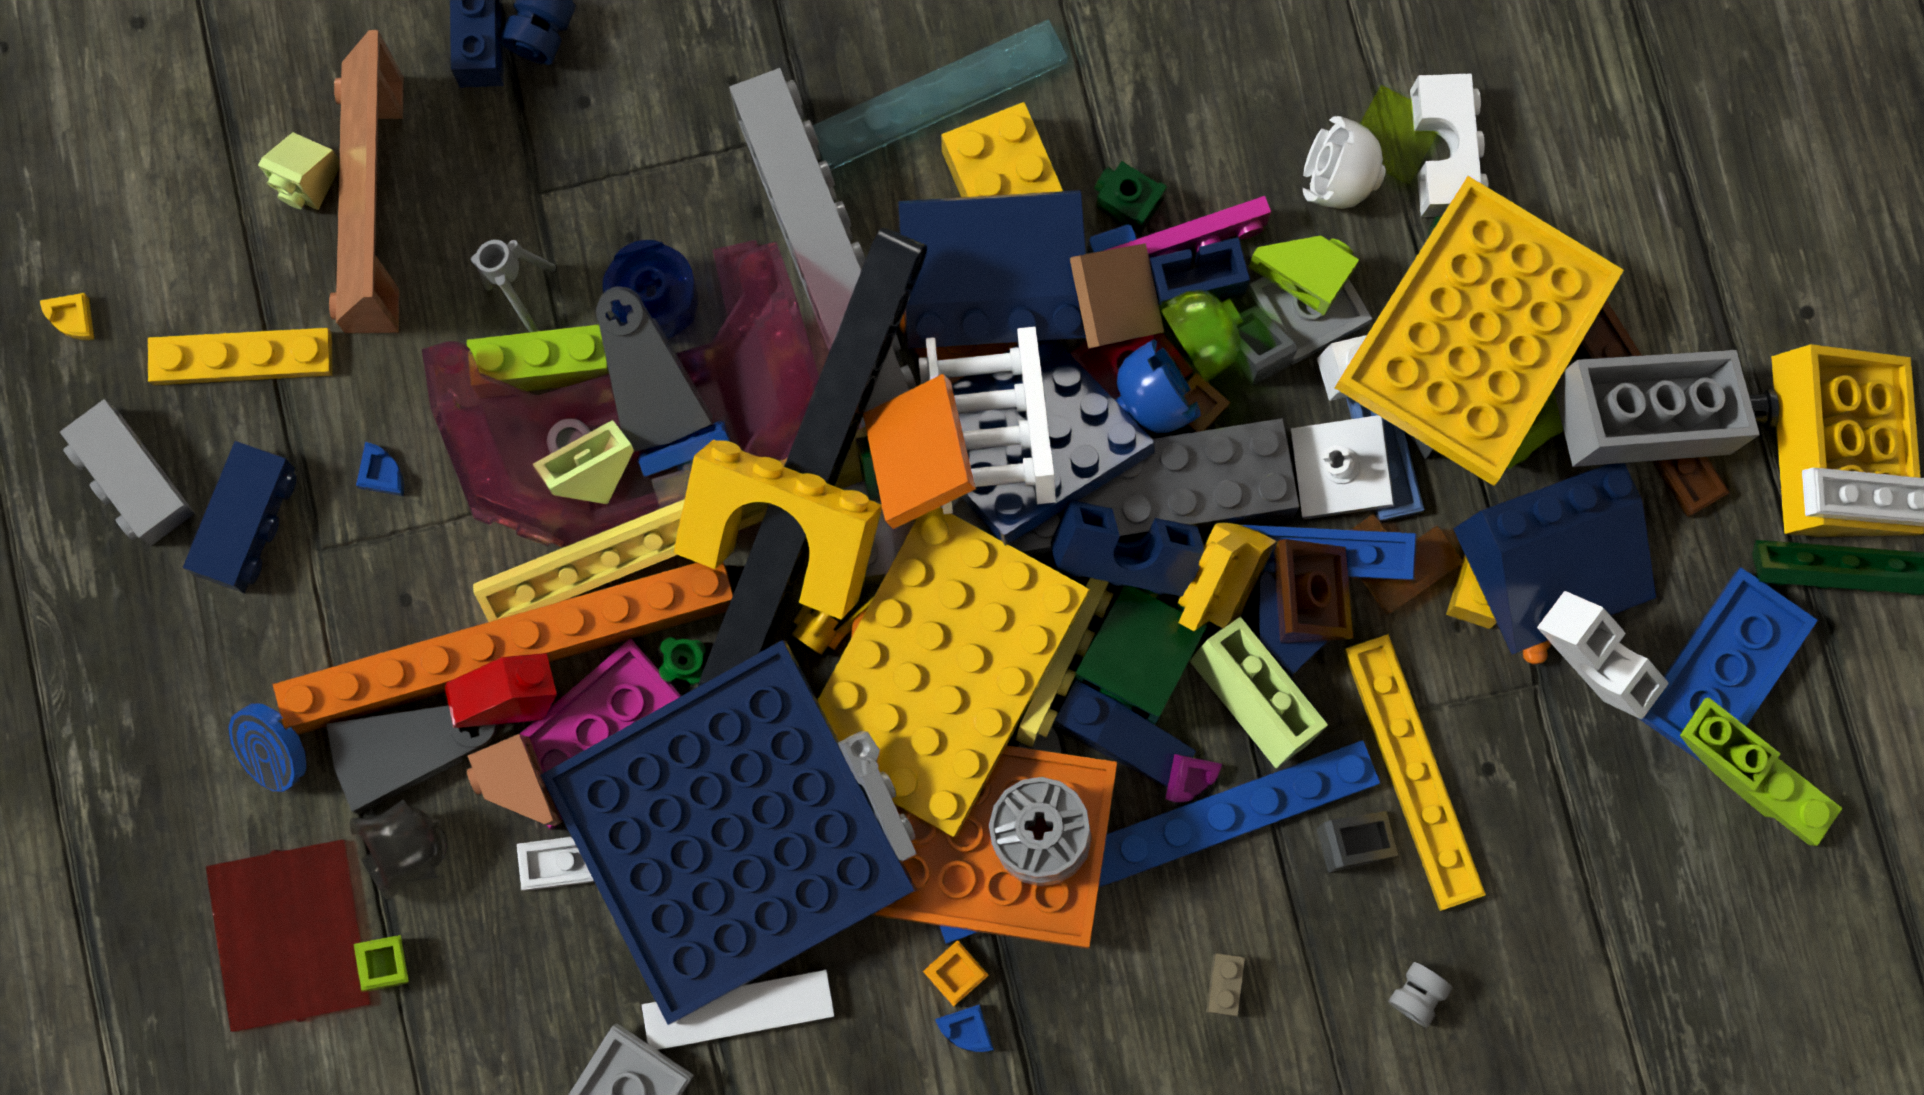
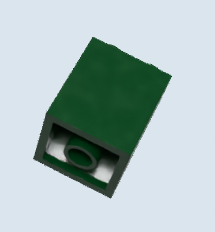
M1124 585L1078 667L1073 684L1078 680L1119 702L1155 725L1207 625L1204 624L1196 631H1192L1178 623L1185 609L1183 606L1177 604L1174 609L1159 601L1160 594L1147 589Z

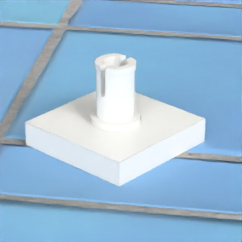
M1376 415L1291 428L1301 512L1304 520L1395 507L1382 417Z

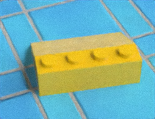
M1813 344L1771 356L1773 386L1779 402L1777 440L1784 534L1812 537L1911 536L1924 534V526L1805 516L1802 470L1813 467L1921 478L1911 357Z

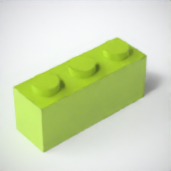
M599 325L467 340L470 383L479 397L611 381Z

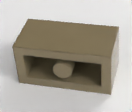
M1217 953L1213 955L1206 1013L1231 1017L1238 1016L1245 957Z

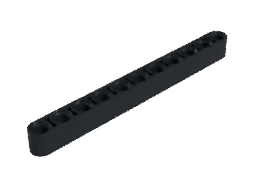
M885 227L881 228L877 233L784 467L802 474L818 475L827 484L836 485L862 420L863 413L866 410L927 254L926 244ZM769 503L701 675L698 687L772 646L809 553L808 540L801 525L790 513L776 505Z

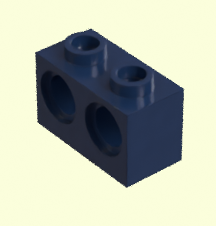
M450 0L451 71L460 88L504 86L503 45L499 42L503 32L502 0Z

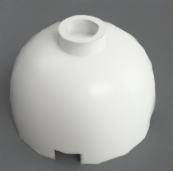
M1334 116L1329 121L1335 123L1330 131L1321 128L1309 150L1303 176L1309 177L1312 175L1310 190L1303 188V195L1309 202L1325 207L1344 209L1356 206L1366 199L1373 190L1379 189L1385 177V166L1382 165L1383 158L1379 141L1368 128L1347 118Z

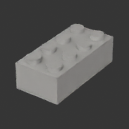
M1737 350L1577 360L1564 370L1553 389L1573 467L1731 455L1760 435Z

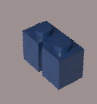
M1239 237L1200 246L1195 259L1196 268L1190 270L1192 260L1190 249L1150 258L1160 314L1245 295L1250 281Z

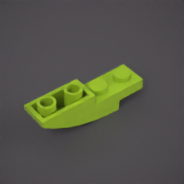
M1710 698L1703 700L1680 734V737L1696 756L1727 786L1762 815L1775 818L1808 845L1818 846L1842 810V807L1780 760L1778 757L1781 753Z

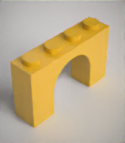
M713 439L694 455L673 553L716 569L734 552L745 504L765 502L776 505L790 513L798 521L806 534L809 544V562L799 603L842 619L859 601L882 504L869 500L865 494L859 491L843 490L827 484L818 475L802 474L783 467L782 463L774 458L758 457L742 451L735 443Z

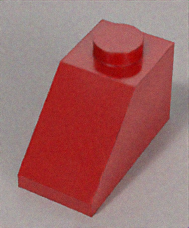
M547 653L501 657L446 682L445 685L453 728L543 720L557 695Z

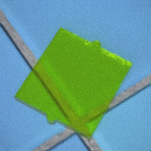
M1380 85L1360 124L1368 128L1379 141L1385 173L1410 185L1438 132L1414 131L1412 97L1408 99Z

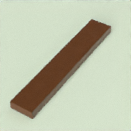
M1606 300L1579 345L1586 359L1642 356ZM1708 457L1652 461L1687 517L1694 515L1730 493Z

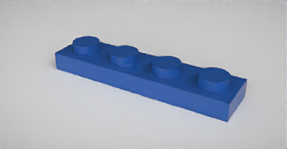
M1242 525L1272 538L1277 543L1279 540L1290 539L1346 547L1348 577L1415 580L1416 533ZM1275 547L1262 571L1263 573L1266 571L1275 573L1273 554Z

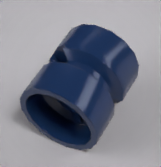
M516 0L514 9L518 14L508 17L499 42L510 52L526 60L544 65L552 64L562 42L558 32L567 30L576 5L572 0Z

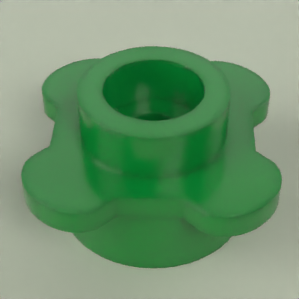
M672 637L665 639L660 646V650L664 654L663 665L659 669L661 679L666 682L680 679L687 680L692 685L698 684L703 673L701 665L703 656L706 653L704 644L699 640H676ZM680 657H684L687 662L685 665H681L678 662V659Z

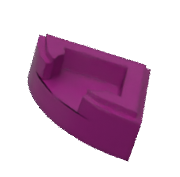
M1174 754L1165 799L1172 802H1186L1194 799L1193 797L1200 794L1208 785H1212L1216 781L1222 764Z

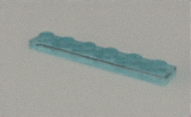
M1049 19L813 125L819 143L817 148L823 161L826 160L830 170L1060 67L1067 63L1068 56Z

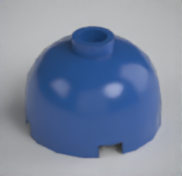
M1153 339L1135 350L1124 360L1119 368L1117 387L1121 396L1115 399V401L1144 429L1155 433H1169L1199 418L1201 413L1197 401L1188 405L1184 395L1191 390L1190 386L1164 348L1156 352L1157 341Z

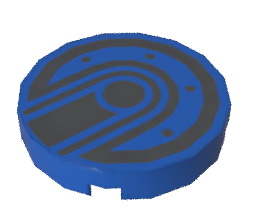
M251 703L231 717L228 727L230 743L237 759L255 781L271 791L284 792L299 782V778L305 774L307 768L305 750L295 730L292 727L285 730L283 725L278 722L283 718L279 712L264 704Z

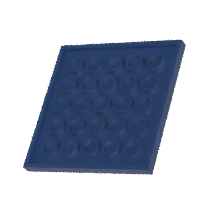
M784 640L540 775L667 1025L677 1022L917 891L904 863L898 860L881 824L873 812V806L862 785L858 784L838 745L839 740L789 645Z

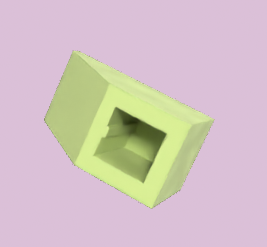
M292 132L264 155L258 166L269 179L267 184L278 191L277 197L281 201L297 209H302L305 204L319 210L339 170V158L332 149Z

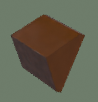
M1290 539L1279 540L1273 554L1280 643L1353 638L1346 547Z

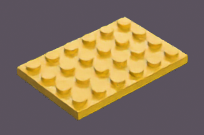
M1467 176L1334 388L1495 486L1624 270L1470 176Z
M938 507L916 519L818 698V702L839 742L860 731H867L880 750L876 761L879 765L878 769L880 772L884 771L894 785L896 797L892 798L896 805L947 834L957 837L1091 590L1008 544L1005 546L1001 540L952 513L944 514L943 509Z

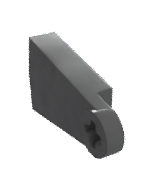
M613 287L607 290L599 299L596 316L599 322L620 428L631 443L634 452L672 443L711 425L713 416L657 320L655 318L652 319L640 296L627 287ZM619 299L623 306L631 305L633 310L628 312L626 322L621 323L617 316L609 317L607 312L612 310L614 300Z
M449 705L326 724L335 772L351 811L358 815L462 762L463 757L490 744L498 730V724L482 725L479 727L480 735L473 737L468 731L462 732L461 727L453 728Z

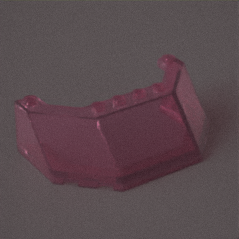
M775 241L752 248L741 256L737 265V272L743 294L713 341L676 354L713 416L712 423L720 420L725 422L730 435V442L735 443L742 451L752 455L770 457L781 461L788 458L818 382L819 374L798 301L779 247ZM448 341L422 349L431 411L475 520L489 525L494 521L515 529L516 535L547 547L552 543L564 548L685 499L691 468L678 470L677 466H673L644 477L639 465V451L633 452L608 504L555 496L535 471L533 463L550 455L547 446V436L553 425L561 420H579L590 431L613 420L621 430L609 374L537 396L480 373L472 351L463 343Z

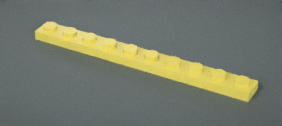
M866 427L857 430L835 487L843 489L862 481L855 438L867 436ZM787 458L780 461L783 467L786 463ZM684 500L474 583V594L488 622L564 601L676 556L677 554L673 553ZM752 502L745 504L739 530L763 521L769 503Z

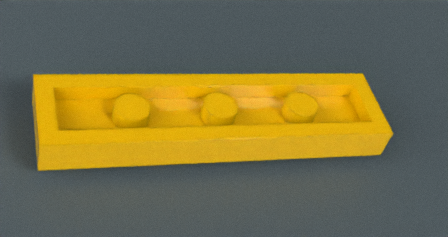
M329 328L148 338V382L153 386L333 376L332 332Z

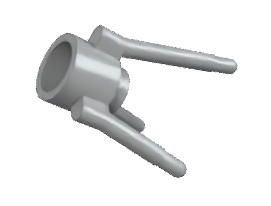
M500 240L487 241L471 257V262L477 267L484 288L490 291L493 288V284H497L528 331L538 332L539 330L511 286V282L518 275V258L549 272H554L556 266L546 259L523 249L516 240L510 241L507 245Z

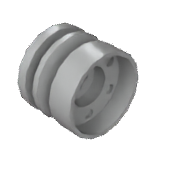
M1045 777L1021 780L1006 789L993 806L989 822L992 846L1005 870L1019 881L1036 886L1059 884L1076 874L1087 859L1092 840L1087 809L1078 794L1061 781ZM1038 818L1045 819L1047 827L1053 828V831L1044 833L1043 840H1035L1033 832L1027 830L1028 827L1036 825Z

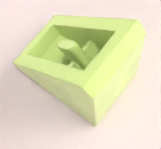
M611 420L533 463V466L553 495L608 504L634 449L615 422Z

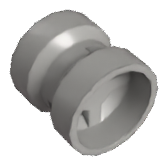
M1413 962L1406 973V983L1401 989L1394 991L1388 1002L1399 1012L1427 1028L1436 1016L1434 1008L1439 1001L1447 999L1453 987L1433 971L1419 963Z

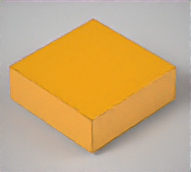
M958 940L923 971L953 1007L989 976Z

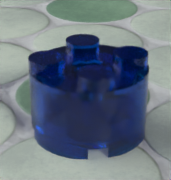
M656 240L636 241L626 245L617 252L603 277V293L613 287H627L635 291L640 296L652 319L655 318L667 339L679 334L694 321L698 306V289L692 269L684 255L664 245L663 242ZM654 285L656 295L648 297L646 287ZM618 299L613 301L611 314L613 317L617 316L622 323L627 321L628 312L633 309L631 305L623 306Z

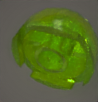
M1200 289L1186 291L1158 305L1178 340L1191 359H1193L1195 367L1206 382L1221 374L1233 364L1240 352L1242 341L1236 326L1244 321L1230 299L1221 303L1212 292Z

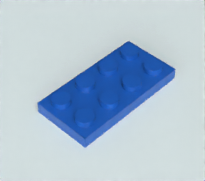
M1739 568L1664 675L1669 684L1641 721L1703 763L1680 737V734L1705 698L1712 699L1738 721L1747 726L1818 620L1765 583L1759 582L1755 576L1743 568Z

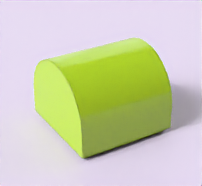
M401 935L354 944L362 992L390 988L409 982Z

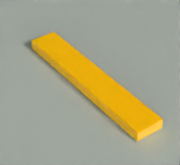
M1389 634L1346 648L1344 650L1345 657L1439 910L1442 911L1485 896L1484 888Z

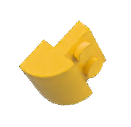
M1233 523L1215 524L1204 546L1205 551L1199 561L1200 568L1193 582H1191L1178 601L1185 608L1178 623L1192 631H1196L1208 621L1221 628H1225L1241 617L1277 541L1242 525Z

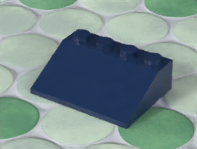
M1080 190L898 201L900 234L927 245L924 264L904 312V327L908 349L927 348L926 338H935L936 347L1018 342L1017 329L1036 327L1037 341L1086 338L1070 263L1071 257L1086 254Z
M1625 463L1607 464L1483 509L1453 528L1511 655L1549 641L1537 627L1564 591L1603 607L1610 616L1656 598L1643 502Z

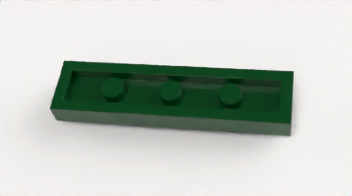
M1756 540L1752 556L1759 582L1775 585H1807L1824 589L1834 587L1860 589L1867 592H1900L1917 596L1924 594V552Z

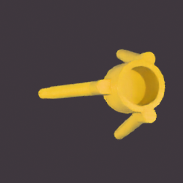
M873 598L836 631H834V628L839 622L830 617L831 615L816 609L812 612L813 608L803 605L793 621L798 626L791 635L821 655L828 646L835 650L843 637L852 630L853 619L870 605Z

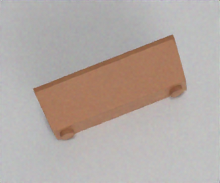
M369 30L342 61L341 78H335L334 82L335 101L337 105H341L337 289L336 292L330 293L329 311L331 319L336 320V323L344 333H399V288L375 255L378 119H403L404 76L378 30Z

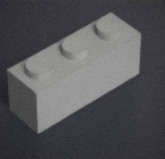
M105 399L60 431L69 444L63 451L80 471L85 467L95 479L89 484L91 489L106 506L111 502L121 514L115 520L132 541L138 537L152 546L195 514L120 412Z

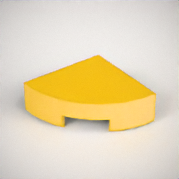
M85 293L40 300L45 317L61 333L74 339L94 340L89 297Z

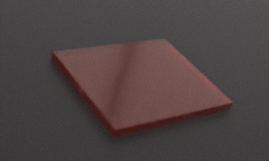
M344 839L285 851L272 850L270 854L206 866L230 1032L292 1020L303 1022L307 1017L371 1005L369 991H361L354 944L361 943Z

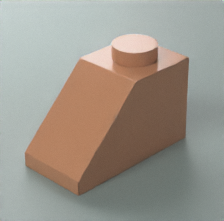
M517 734L468 755L472 767L467 769V775L477 795L483 794L484 799L546 825L555 826L563 822L540 776L543 774V771L528 736Z

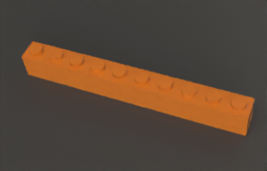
M724 561L716 569L700 563H693L273 684L279 712L283 717L281 719L285 730L292 727L297 735L327 727L326 724L348 721L445 693L446 682L501 657L547 653L549 662L629 640L630 638H636L727 611L734 593Z

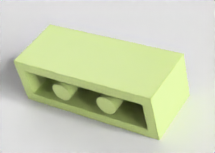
M1241 617L1207 639L1190 660L1191 664L1275 768H1278L1308 746L1328 726Z

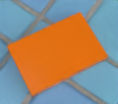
M944 374L863 413L885 522L892 529L976 490L951 381Z

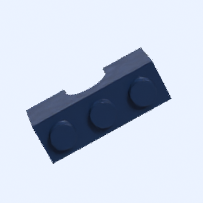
M1069 500L1050 542L1057 571L1064 572L1073 577L1084 576L1104 580L1116 586L1128 585L1147 589L1156 594H1172L1177 596H1183L1188 586L1193 582L1200 568L1199 561L1205 551L1197 526L1159 518L1154 519L1151 528L1142 538L1132 542L1118 541L1120 534L1113 508L1075 500Z

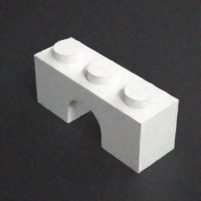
M1472 74L1419 75L1410 90L1414 133H1436L1445 139L1450 148V158L1441 161H1426L1417 175L1421 218L1442 217L1467 176L1488 187L1487 175L1480 172L1479 158H1482L1484 155L1485 143L1483 132L1477 131L1475 115L1480 113L1481 97L1479 89H1473Z
M1567 591L1563 592L1537 627L1603 702L1641 720L1669 684L1648 658L1629 650L1620 643L1626 633L1603 607Z

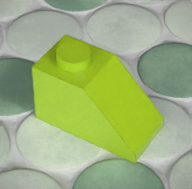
M1320 235L1258 247L1252 256L1249 268L1317 312L1325 315L1353 274L1359 259L1353 256L1352 249L1345 243L1337 239L1329 241Z

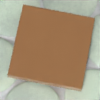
M1146 243L1070 258L1088 348L1164 332Z

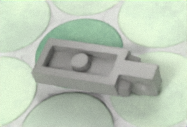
M860 731L840 741L838 745L858 784L862 785L873 806V812L881 824L898 860L904 861L917 854L911 842L915 839L914 830L904 814H898L892 798L896 797V791L889 776L884 771L880 772L878 769L879 765L876 761L880 750L867 731Z

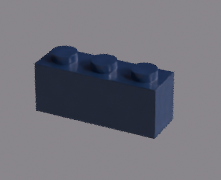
M234 441L182 568L194 576L245 594L248 584H254L260 574L262 559L259 557L265 542H271L278 530L280 519L276 515L283 499L288 500L294 491L297 476L294 474L296 468L283 457Z

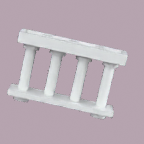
M1036 327L1017 329L1019 347L1010 348V353L947 360L937 359L935 338H926L928 357L919 358L921 384L941 374H944L947 378L1012 371L1013 376L1022 375L1023 383L1014 384L1015 389L954 395L958 414L1017 407V412L1026 411L1027 420L1019 421V426L963 432L967 450L1021 444V449L1031 448L1032 458H1023V463L971 469L975 487L1025 482L1026 486H1035L1037 504L1056 502L1054 471ZM952 501L942 505L944 514L953 513Z

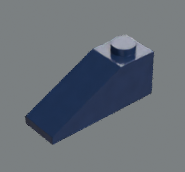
M1078 680L1073 684L1053 723V728L1168 788L1174 754L1193 758L1196 752L1193 748L1124 705Z

